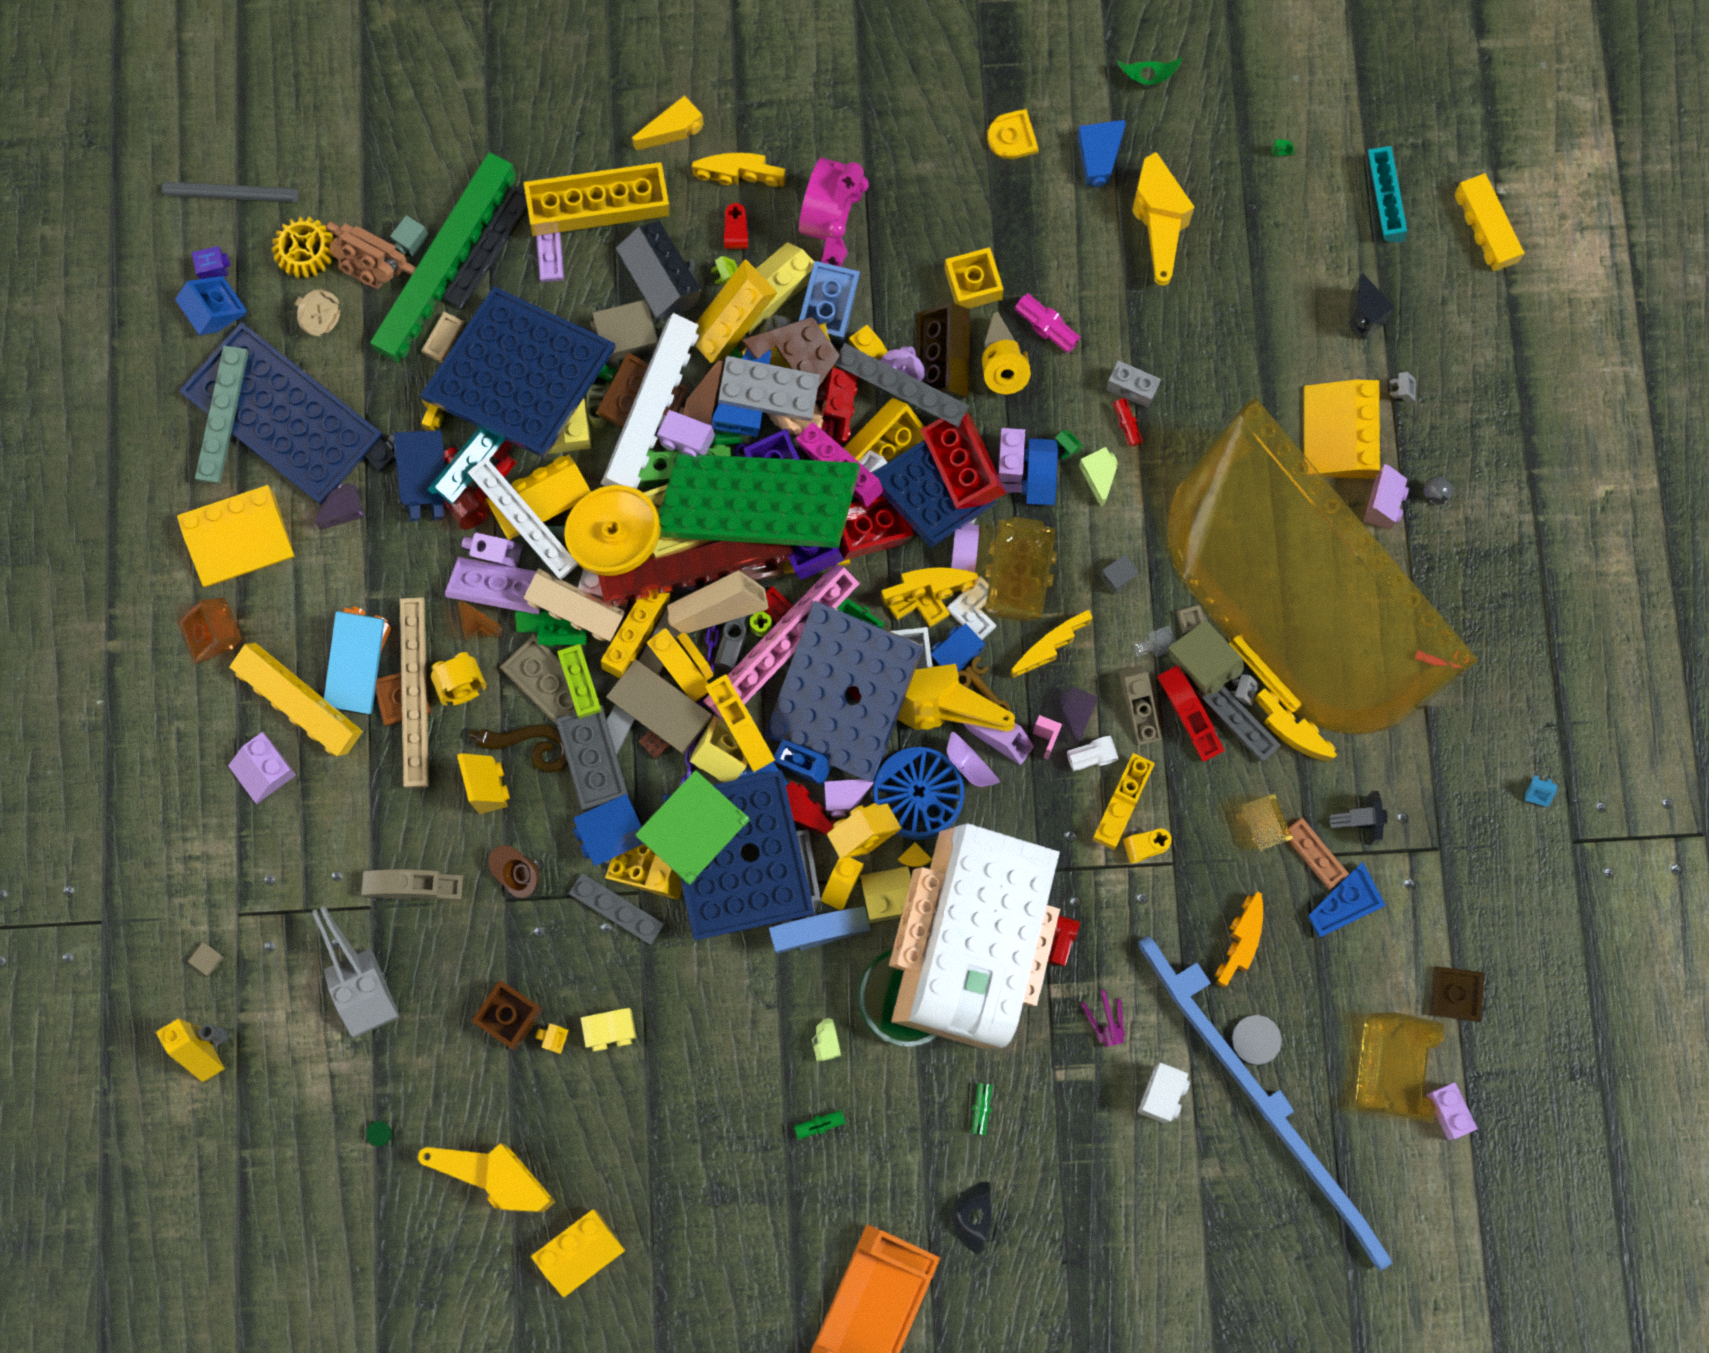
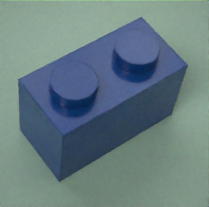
M966 623L962 627L957 625L949 632V638L944 643L939 641L930 650L932 652L931 660L935 666L956 664L957 671H960L984 650L985 643Z

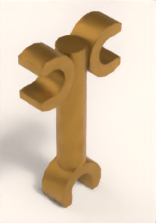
M980 656L973 659L972 665L967 669L958 671V678L964 677L966 679V683L963 686L968 688L972 681L986 699L1004 707L1008 711L1010 710L1008 702L999 700L980 677L989 670L988 666L981 670L976 667V664L981 661Z

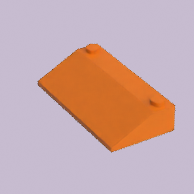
M866 1224L811 1353H900L940 1257Z

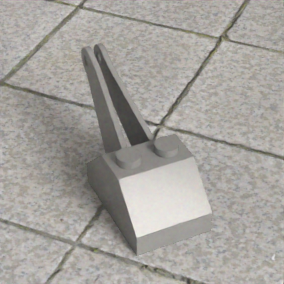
M325 905L320 907L322 914L348 958L340 962L323 919L317 909L312 910L334 964L324 969L328 990L351 1036L356 1038L400 1018L373 950L368 949L357 954L330 916Z

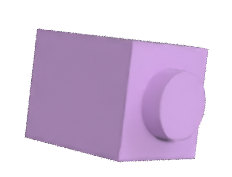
M864 779L824 782L826 814H831L832 818L846 817V813H850V811L856 808L872 790L873 782Z

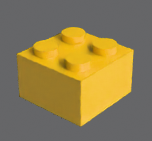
M990 247L945 259L944 270L955 304L969 309L1002 300L1003 286Z
M874 803L865 808L863 806L854 808L850 811L851 816L837 821L833 825L834 829L827 833L840 859L869 854L902 828L888 804L877 805V803Z

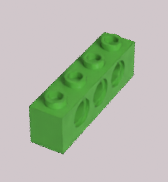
M714 445L708 449L706 455L731 456L730 447ZM666 449L664 452L648 450L646 456H649L648 463L644 470L640 469L638 477H641L638 485L639 488L667 485L677 454L683 453L676 449L674 451ZM659 463L667 465L662 471L655 469V466Z

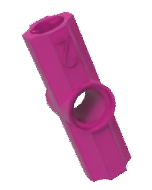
M1029 293L1024 295L1015 306L1014 310L1032 324L1033 329L1038 335L1044 339L1049 338L1064 352H1070L1079 342L1081 337L1063 323L1061 316L1051 308L1046 309Z

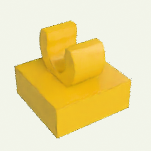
M549 1023L547 1031L538 1028L535 1038L543 1041L542 1048L561 1054L569 1030Z

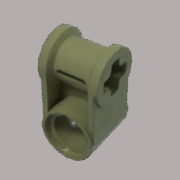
M606 382V384H592L586 394L587 417L590 425L594 428H603L609 423L608 420L601 416L596 418L592 415L599 407L610 386V382Z

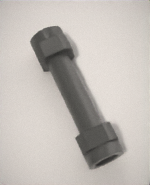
M210 1023L202 1025L199 1029V1035L203 1040L207 1042L212 1040L216 1045L226 1043L229 1037L225 1029L221 1027L215 1028Z

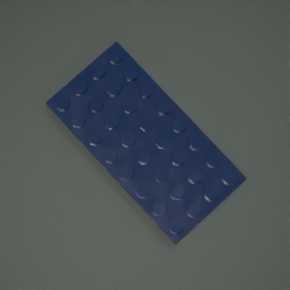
M241 322L179 392L209 415L223 346L247 349L249 353L231 434L322 506L362 461L366 452L383 437V434Z

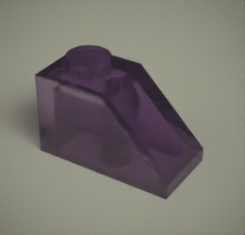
M350 483L342 484L330 492L315 518V522L320 530L366 517L360 492L356 485H351Z
M1071 686L1069 693L1064 691L1059 705L1063 706L1061 715L1074 744L1079 745L1098 697Z

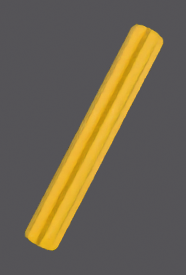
M1240 636L1234 637L1229 642L1231 647L1243 658V662L1291 713L1301 706V702Z

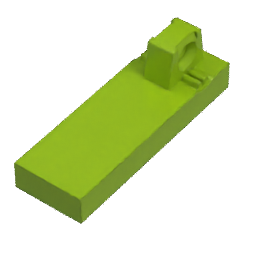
M578 644L557 651L578 718L581 719L602 712L581 645Z

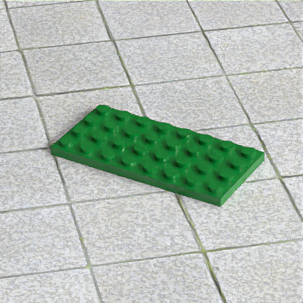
M677 454L659 511L660 537L839 548L860 466L855 462L696 455V457L686 454Z

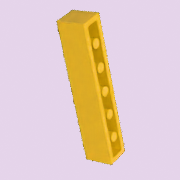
M257 643L244 644L230 665V668L236 672L237 678L253 686L254 692L260 696H265L271 701V705L275 709L283 711L288 715L289 720L293 724L305 729L307 735L311 739L323 744L329 754L333 756L348 754L363 733L358 726Z

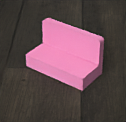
M1039 715L1033 734L1050 741L1044 758L1048 760L1062 724Z

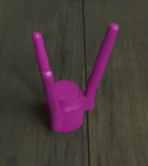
M1101 990L1109 1025L1103 1027L1104 1033H1102L1086 1003L1081 1002V1006L1098 1036L1099 1043L1104 1042L1105 1048L1124 1043L1123 1036L1126 1035L1123 1028L1120 998L1116 1000L1117 1026L1113 1022L1106 991Z

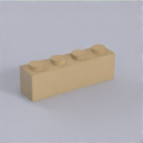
M539 568L524 596V599L528 600L527 604L536 609L542 607L548 610L549 615L559 620L564 618L570 621L571 626L578 630L586 629L592 632L593 637L601 641H611L625 611Z

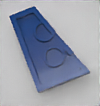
M1362 862L1308 915V918L1318 938L1386 905Z

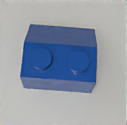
M223 276L187 281L175 299L199 335L219 332L247 313V310Z

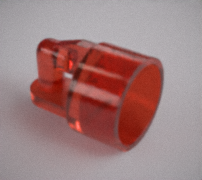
M469 484L453 503L450 504L444 499L450 514L464 530L477 527L490 514L489 505L480 493L473 490Z

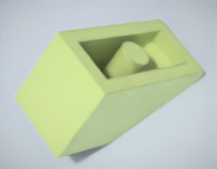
M1106 447L1082 458L1079 464V468L1100 506L1105 505L1118 465L1115 455L1112 452L1109 453Z

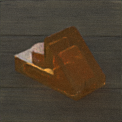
M462 600L458 603L463 634L467 641L478 626H480L478 630L486 636L494 635L497 638L500 637L504 630L499 623Z

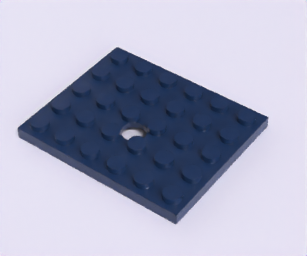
M814 601L765 736L780 743L784 739L823 755L828 760V764L866 781L873 782L924 645L822 602ZM851 686L858 687L862 695L861 701L856 705L849 704L845 698L846 690Z
M782 770L713 785L731 803L747 815L750 821L742 827L705 867L691 885L685 883L680 877L693 940L698 941L814 915V907ZM673 794L663 795V796H662L663 804H664ZM750 843L758 847L759 858L756 861L746 862L742 859L740 851L745 844Z

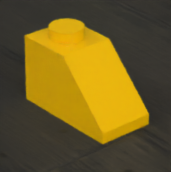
M868 325L849 338L850 346L879 361L888 352L882 341Z
M839 857L826 885L821 902L839 911L843 910L863 871L864 864L850 857L844 859Z

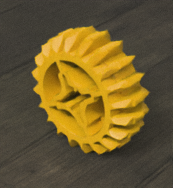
M299 216L298 222L295 223L293 219H290L291 225L282 224L283 231L276 230L278 238H274L272 241L275 245L272 247V252L275 254L274 260L276 263H279L280 269L285 270L288 275L294 273L295 277L299 279L303 273L304 277L308 279L309 273L317 276V270L320 269L325 272L324 264L331 265L329 257L334 256L330 252V245L334 237L332 233L326 230L327 226H322L319 220L314 222L312 218L308 217L304 222V219ZM293 241V245L289 249L290 252L287 253L288 245ZM321 242L320 249L315 255L314 251L318 247V243ZM298 243H300L302 247L306 246L308 251L306 249H302Z

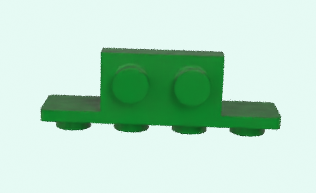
M541 609L539 614L518 610L515 612L517 632H538V645H586L588 632L590 631L586 629L578 630L571 626L570 621L564 618L559 620L552 617L546 609Z

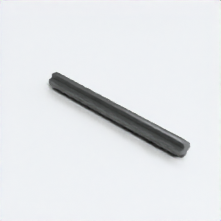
M166 181L162 183L163 194L169 196L298 202L299 191L296 188Z

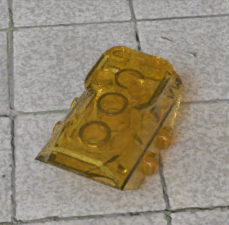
M1013 517L1009 521L999 519L996 541H991L989 555H993L992 564L987 563L985 577L990 578L985 609L988 612L999 617L1021 621L1042 618L1047 587L1052 588L1054 574L1050 573V567L1056 564L1057 551H1053L1055 528L1045 527L1042 521Z

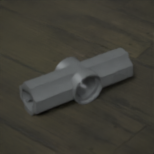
M752 614L727 621L714 663L716 666L725 670H733L736 667ZM733 629L741 632L740 636L736 638L728 634Z

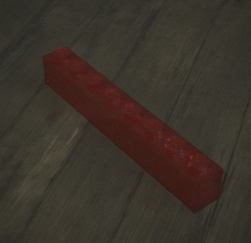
M721 541L645 561L637 568L620 575H598L604 602L612 604V607L626 604L627 599L635 598L636 601L647 599L650 597V593L658 592L659 595L670 593L673 591V587L680 585L682 588L693 587L696 585V581L705 579V582H712L718 580L719 575L728 573L730 575L738 570L742 572V569L749 567L752 570L762 569L766 567L765 563L775 561V564L789 561V557L794 556L792 545Z

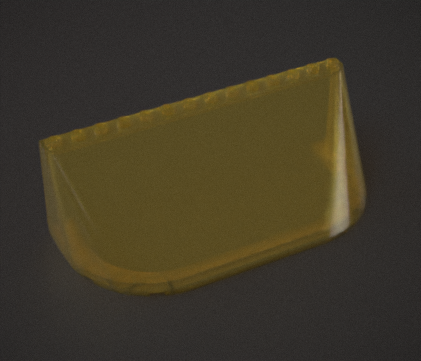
M1255 397L1247 402L1185 476L1174 495L1169 510L1167 536L1175 568L1186 586L1228 637L1232 640L1234 637L1240 636L1301 702V706L1294 712L1299 717L1313 722L1322 729L1342 734H1372L1394 728L1415 716L1452 687L1478 659Z

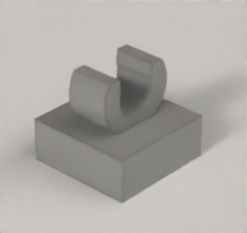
M1409 372L1399 373V379L1390 380L1392 386H1399L1397 391L1390 392V396L1395 399L1402 398L1405 402L1415 401L1416 379Z
M1243 674L1240 679H1232V683L1237 685L1238 688L1237 691L1229 692L1243 705L1253 706L1259 683L1251 676Z

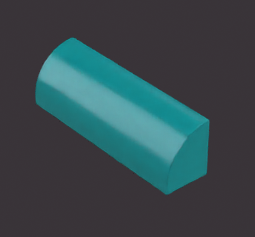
M1392 147L1369 149L1368 156L1384 240L1388 242H1405L1407 227Z

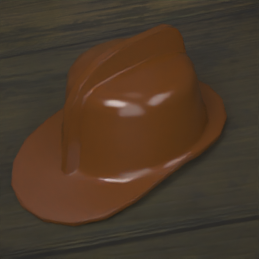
M501 845L492 850L489 856V867L495 878L515 897L524 898L531 895L539 882V870L536 863L524 857L512 846Z

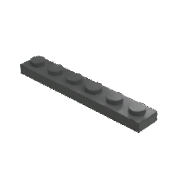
M844 343L839 353L840 356L834 363L836 366L957 427L961 424L969 408L967 404Z

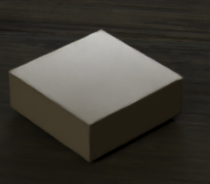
M1200 605L1176 612L1183 635L1189 633L1205 621Z
M202 942L188 962L209 977L224 957L208 944Z

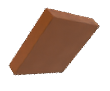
M401 672L376 680L375 692L385 727L402 722ZM427 697V714L429 715L432 712Z

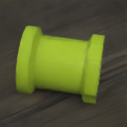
M764 611L754 613L750 618L751 631L755 636L763 638L772 629L771 618ZM758 621H763L764 628H759Z

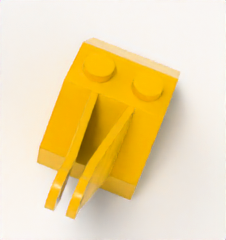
M1157 152L1144 159L1133 204V213L1138 220H1142L1148 226L1154 280L1158 285L1165 286L1169 284L1172 277L1179 231L1189 226L1194 206Z
M956 664L916 669L897 717L899 721L915 730L940 727L945 720L992 728L1003 732L1012 731L1015 727V716L1012 712L959 684Z
M500 1143L489 1154L437 1148H424L418 1154L419 1162L422 1165L485 1189L490 1194L487 1199L496 1209L545 1212L556 1202L507 1145ZM429 1153L431 1158L426 1160L425 1156Z

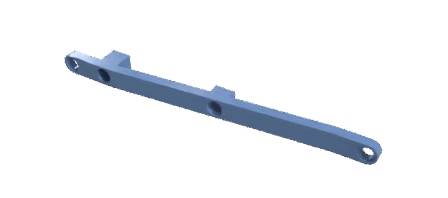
M1149 935L1137 941L1142 953L1177 1007L1349 1225L1374 1265L1380 1271L1390 1266L1392 1262L1365 1219L1286 1120L1285 1117L1294 1112L1281 1090L1276 1091L1270 1096L1264 1092L1192 1000L1191 996L1211 984L1198 963L1176 975Z

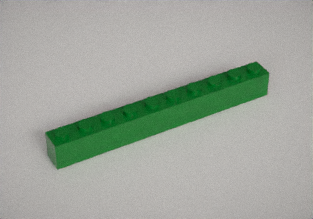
M490 152L488 153L371 340L370 344L374 351L396 363H399L401 358L407 356L410 350L409 345L413 339L420 335L421 326L425 319L428 320L431 317L437 300L442 299L448 282L452 281L456 276L460 263L467 259L471 245L479 240L484 224L490 222L493 210L496 205L499 206L502 203L507 187L513 185L516 179L513 164Z

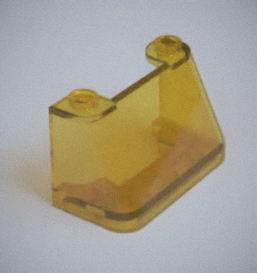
M1372 1013L1367 1017L1364 1025L1356 1092V1107L1360 1112L1423 1123L1434 1122L1435 1105L1432 1099L1424 1097L1429 1048H1437L1444 1039V1023L1401 1013Z

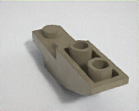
M428 870L364 871L361 896L404 900L421 898L461 902L463 876L439 874V871Z

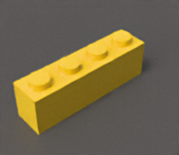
M1486 173L1460 182L1455 191V198L1457 203L1463 207L1467 224L1471 225L1475 232V240L1484 251L1486 263L1489 266L1491 265L1493 271L1518 263L1523 257L1524 251Z

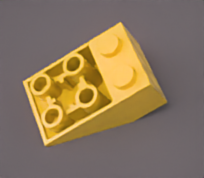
M645 844L612 858L605 876L606 879L679 900L682 892L679 875Z

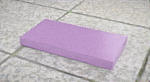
M463 557L457 558L445 590V597L539 614L541 608L536 609L527 604L528 600L524 599L537 571Z

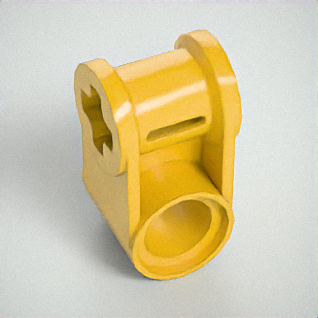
M1160 828L1132 835L1122 841L1129 862L1132 864L1166 852L1172 839L1167 830ZM1157 836L1160 839H1165L1163 846H1160L1159 843H1154Z

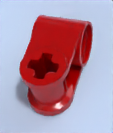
M732 203L725 210V250L748 249L745 208L739 203ZM737 214L738 219H733L734 215Z

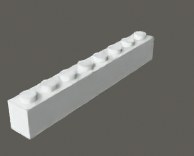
M675 313L667 320L601 481L602 485H624L637 489L641 477H638L640 469L644 470L649 460V456H646L649 448L652 449L658 437L654 434L657 427H661L666 417L663 414L665 407H670L674 395L671 394L673 387L677 388L681 381L682 374L679 373L681 367L687 365L691 356L688 350L690 346L693 347L698 339L699 334L696 333L698 324Z

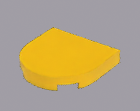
M1026 109L1003 114L997 117L990 125L987 135L990 149L999 157L1016 159L1038 153L1039 149Z

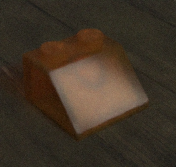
M225 597L201 600L178 621L195 664H200L230 651L242 640Z

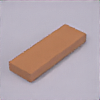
M1300 818L1282 833L1329 890L1349 875L1303 818Z

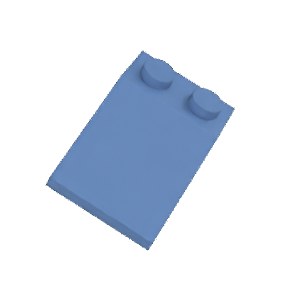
M814 261L799 321L813 317L817 324L826 323L830 342L844 345L860 271Z

